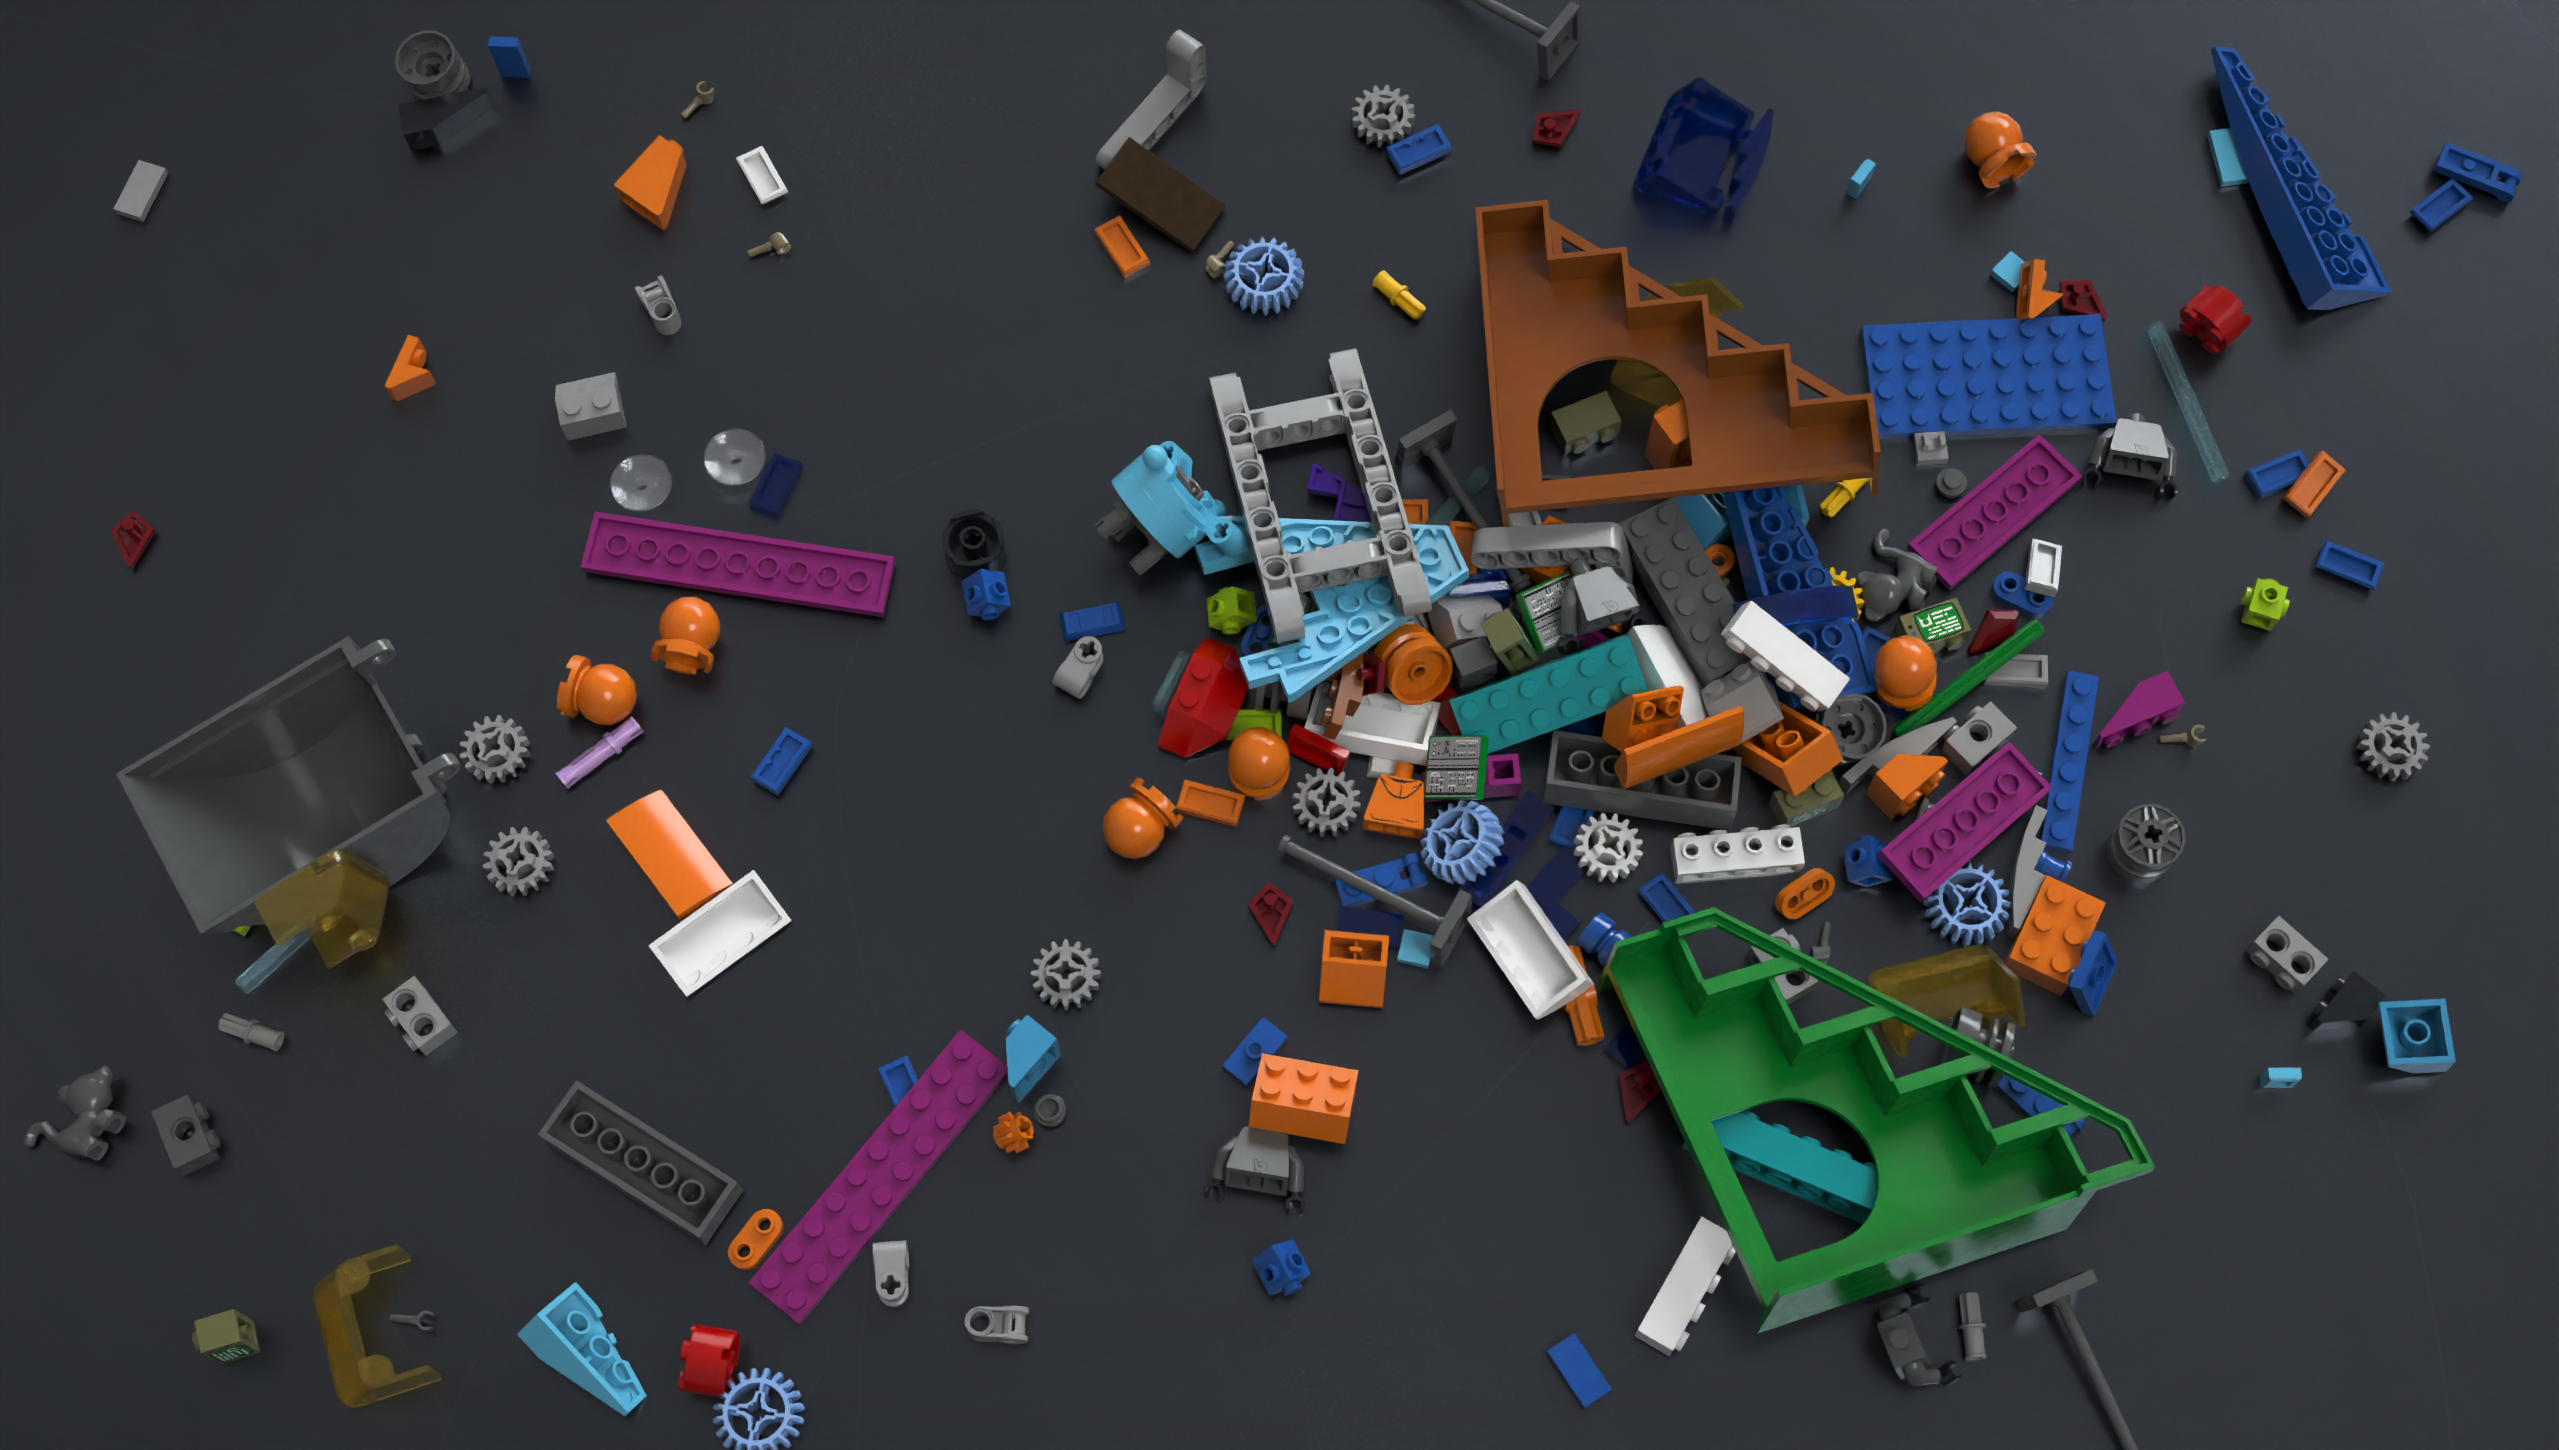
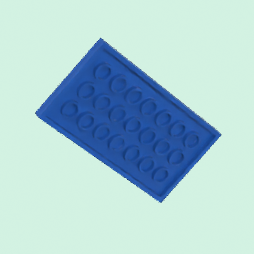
M2101 314L2035 317L2027 321H2020V318L1865 325L1861 328L1868 393H1873L1879 439L1913 438L1914 433L1945 431V436L2100 429L2114 428L2117 423Z

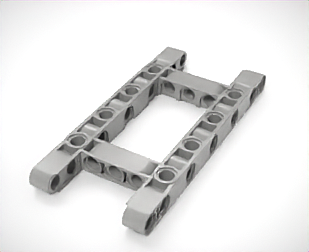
M1356 348L1329 353L1328 361L1332 373L1329 377L1334 394L1249 411L1240 376L1237 377L1234 372L1208 378L1214 409L1277 643L1305 638L1306 629L1302 618L1305 615L1299 593L1387 575L1397 610L1402 613L1403 617L1432 611L1427 583ZM1346 433L1376 537L1356 542L1348 540L1346 544L1327 548L1319 546L1315 547V550L1291 555V552L1288 553L1287 550H1284L1282 529L1274 501L1271 502L1266 470L1262 456L1258 454V451Z

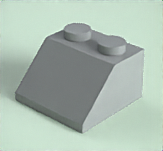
M615 372L556 385L555 402L560 426L567 441L627 427Z
M1476 586L1452 589L1432 603V611L1427 613L1435 639L1447 652H1450L1451 648L1485 636L1488 644L1491 645L1480 623L1486 621L1492 613L1503 610L1499 602Z
M1751 661L1737 666L1732 672L1720 679L1711 681L1706 687L1701 689L1704 705L1710 717L1741 705L1744 711V731L1740 744L1784 719L1773 682L1765 672L1755 668Z

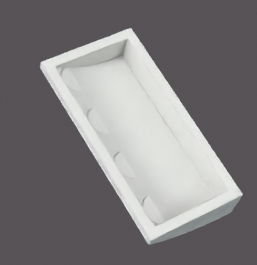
M1661 625L1633 626L1628 635L1648 690L1653 691L1679 685L1684 687L1677 729L1710 717L1705 708L1701 693L1703 686L1669 628Z
M1322 681L1318 684L1304 727L1305 729L1353 753L1427 766L1429 738L1435 735L1441 703L1429 701L1421 705H1407L1398 701L1393 694L1389 693L1363 696L1354 716L1345 715L1343 727L1334 740L1323 736L1326 724L1321 723L1326 705L1330 706L1332 698L1327 696L1330 683Z
M752 870L648 946L681 991L688 997L792 920L757 873Z
M1518 880L1467 918L1535 1019L1538 1020L1556 1011L1594 985L1529 890Z

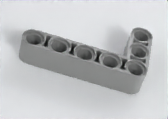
M1180 29L1173 33L1165 49L1167 75L1100 149L1095 159L1097 166L1105 170L1129 137L1147 150H1150L1198 96L1206 83L1205 46Z
M1614 522L1482 528L1474 533L1471 562L1480 569L1570 566L1573 562L1586 558L1589 565L1596 564L1597 569L1608 566L1631 584L1633 580V564L1622 526Z

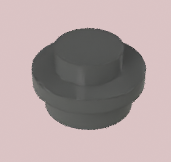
M1955 468L1942 470L1936 478L1938 491L1947 498L1960 496L1967 486L1965 475Z
M1046 1094L1037 1099L1033 1107V1113L1039 1124L1045 1127H1053L1063 1121L1066 1115V1107L1063 1100L1057 1095Z

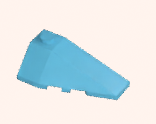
M575 1282L536 1314L517 1335L540 1360L623 1416H626L647 1395L629 1362L622 1360L614 1346L617 1340L613 1333L608 1334L600 1320L603 1315L599 1307Z

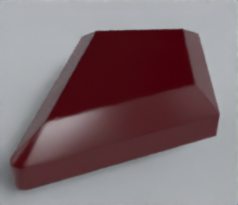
M1580 109L1537 114L1532 143L1561 147L1578 119Z
M2090 280L2060 281V293L2063 294L2061 297L2062 311L2077 315L2101 314V321L2106 322L2108 316Z
M132 510L110 530L127 566L133 569L155 533V529L135 510Z
M1987 609L1967 649L1968 652L1974 654L1997 647L2014 635L2019 612L2017 610Z
M1365 655L1363 660L1364 668H1358L1357 670L1358 680H1364L1362 697L1383 693L1386 688L1387 663L1372 655Z
M1268 882L1248 904V907L1270 943L1275 945L1291 910L1293 901L1271 882Z
M1648 1061L1624 1071L1618 1076L1627 1123H1630L1662 1091Z

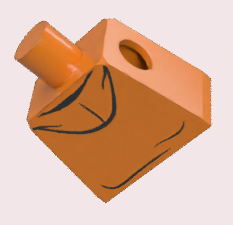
M1396 762L1393 776L1379 775L1364 815L1363 830L1422 840L1424 829V782L1412 779L1414 768L1412 764Z

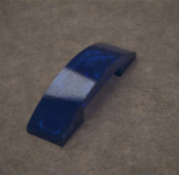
M1828 586L1794 590L1753 598L1732 605L1735 615L1741 605L1753 601L1783 626L1826 619L1827 622L1857 618L1859 616L1852 586Z

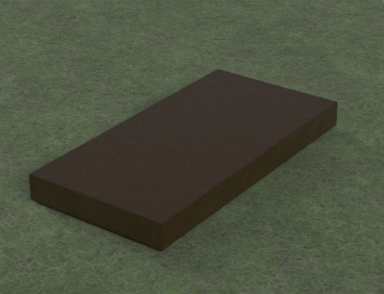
M1130 137L1095 184L1191 253L1194 252L1226 207L1223 202Z

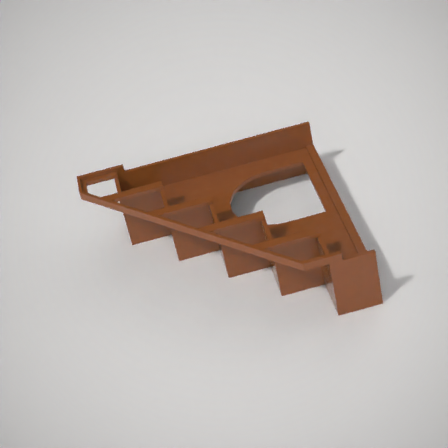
M1548 200L1475 207L1497 490L1503 527H1510L1509 514L1862 478H1869L1871 496H1878L1881 450L1873 393L1845 395L1791 362L1789 343L1763 346L1709 313L1707 294L1681 297L1629 266L1627 246L1601 249L1550 219ZM1562 240L1580 251L1563 253ZM1639 286L1660 299L1640 301ZM1717 333L1742 348L1719 350ZM1611 359L1629 360L1644 364L1660 372L1678 390L1687 413L1692 466L1542 481L1538 435L1539 414L1550 390L1568 373L1596 361ZM1797 381L1825 398L1799 400Z

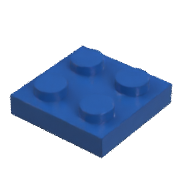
M2096 930L2093 931L2090 940L2084 942L2081 949V960L2077 968L2072 969L2068 979V985L2082 1014L2095 1017L2118 965L2117 957L2106 933Z

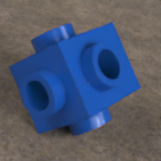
M979 569L961 581L968 615L978 616L983 620H992L999 617L1002 611L1011 606L1004 572Z
M1865 835L1856 838V842L1844 845V865L1847 870L1848 882L1870 887L1893 880L1892 871L1877 855L1889 843L1877 840L1875 836Z
M1293 1239L1272 1245L1251 1260L1269 1296L1283 1292L1285 1296L1290 1295L1302 1288L1300 1282L1311 1275Z

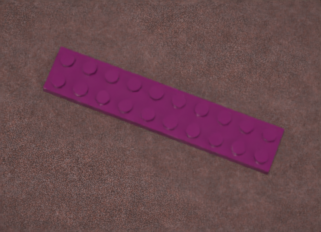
M594 512L581 569L586 573L884 617L896 561L894 556Z
M960 1030L748 1282L749 1285L800 1326L1008 1076V1066Z

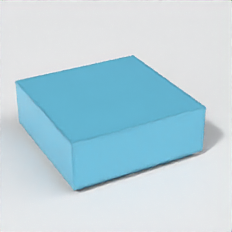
M1868 158L1864 160L1850 179L1847 189L1848 195L1854 199L1858 197L1871 180L1876 163Z
M2010 251L1991 270L1990 275L2013 293L2019 287L2021 264L2025 262Z
M1404 929L1397 962L1428 969L1430 963V942L1434 935Z
M2267 1068L2259 1076L2260 1087L2292 1088L2302 1079L2301 1068Z

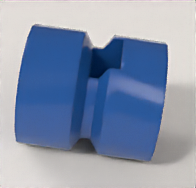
M1601 912L1584 929L1576 944L1589 955L1597 953L1599 963L1605 968L1614 943L1632 936L1623 929L1616 931V923L1605 913Z

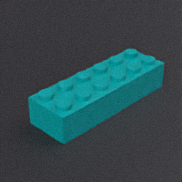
M1626 633L1450 697L1449 701L1462 736L1483 735L1489 737L1487 752L1489 754L1603 713L1629 695L1648 692L1649 690L1629 635Z
M1742 1111L1711 1121L1733 1170L1862 1224L1868 1219L1874 1207L1877 1194V1174L1873 1163L1865 1162L1862 1164L1852 1160V1155L1839 1149L1830 1151L1821 1147V1143L1814 1138L1808 1136L1799 1138L1790 1134V1130L1783 1125L1763 1123L1759 1121V1117L1749 1111ZM1684 1142L1682 1148L1689 1151L1686 1142Z

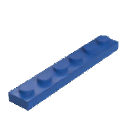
M2069 670L2065 675L2049 784L2052 789L2047 793L2045 809L2048 811L2043 819L2040 840L2046 842L2044 849L2070 854L2073 850L2097 695L2098 676Z

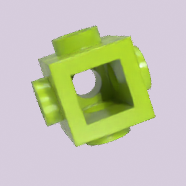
M2257 578L2251 588L2246 587L2243 593L2241 604L2245 605L2241 622L2272 631L2280 617H2284L2288 610L2290 600L2285 599L2288 587L2280 585L2273 579Z
M1231 586L1222 588L1218 591L1219 593L1207 598L1210 628L1221 630L1224 634H1236L1242 628L1257 621L1254 592Z

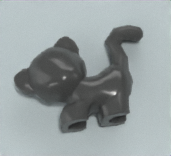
M1881 529L1875 534L1872 546L1878 556L1896 560L1897 577L1888 573L1875 574L1867 571L1858 574L1857 580L1863 590L1861 599L1864 600L1865 617L1869 621H1879L1885 615L1895 612L1903 601H1908L1907 609L1910 613L1923 609L1926 603L1923 599L1927 592L1931 593L1937 581L1935 575L1939 567L1928 563L1914 552H1904L1898 548L1886 547L1884 545L1885 541L1891 536L1888 529Z
M104 1065L93 1073L81 1075L73 1083L62 1086L58 1090V1098L62 1104L67 1106L69 1112L76 1116V1120L60 1132L56 1131L48 1121L33 1123L24 1135V1146L27 1148L34 1147L39 1134H44L49 1143L57 1146L63 1153L81 1155L82 1157L87 1156L95 1161L102 1159L109 1145L100 1137L104 1131L117 1134L126 1122V1116L122 1113L108 1110L113 1101L112 1089L110 1087L113 1078L112 1070Z

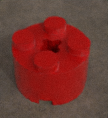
M2206 283L2180 309L2182 321L2179 324V328L2189 337L2193 335L2198 337L2202 341L2203 348L2209 354L2216 355L2219 351H2225L2251 324V317L2249 313L2244 316L2240 310L2244 305L2232 292L2218 284L2211 288V283Z
M693 1324L690 1329L689 1341L685 1340L681 1349L680 1360L686 1361L685 1370H682L679 1376L678 1390L715 1397H722L720 1394L725 1392L729 1394L731 1389L727 1386L726 1382L728 1380L734 1382V1378L730 1377L733 1368L737 1367L739 1359V1331Z

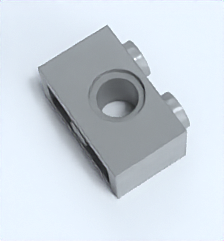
M1991 701L1983 708L1979 705L1976 706L1965 717L1967 722L1962 727L1958 725L1953 726L1943 737L1946 741L1940 751L1966 777L2007 743L2017 729ZM1970 733L1980 734L1983 741L1973 740Z

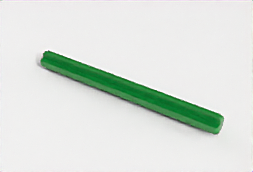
M2037 620L2030 621L1934 695L1922 708L1916 709L1895 725L1892 730L1894 736L1898 738L1928 724L2042 636L2044 633L2043 626Z

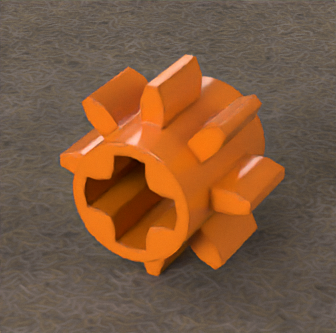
M1010 1111L999 1116V1124L993 1126L995 1143L1001 1149H1006L1007 1153L1013 1150L1018 1153L1029 1148L1027 1141L1033 1139L1034 1132L1029 1118L1021 1115L1020 1112L1012 1115Z

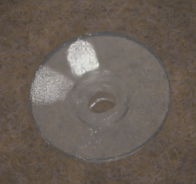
M729 429L720 432L711 439L705 450L704 462L708 473L716 481L726 485H741L751 481L760 473L765 463V450L760 439L750 431ZM736 458L742 460L738 464H731L732 461Z
M645 454L634 455L623 460L615 468L610 481L611 492L615 500L622 507L637 512L648 511L659 506L668 497L672 486V477L665 463L654 456ZM640 485H648L645 490H638Z

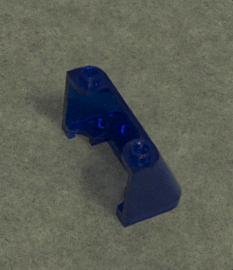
M1696 78L1673 93L1667 101L1633 186L1644 194L1705 215L1712 212L1716 213L1724 202L1722 197L1723 190L1717 187L1733 144L1740 140L1744 141L1751 134L1753 129L1751 123L1755 113L1703 78Z

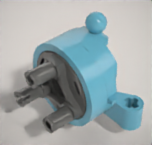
M1172 441L1147 447L1139 457L1112 479V484L1121 498L1113 504L1115 507L1098 522L1094 523L1098 532L1105 539H1108L1110 535H1114V539L1119 542L1135 526L1149 539V545L1129 561L1130 565L1139 575L1146 572L1169 552L1176 558H1181L1206 535L1228 556H1238L1246 549L1248 544V538L1243 531L1229 519L1219 517L1227 515L1226 505L1220 500H1214L1208 491L1201 489L1192 478L1193 461L1191 457Z

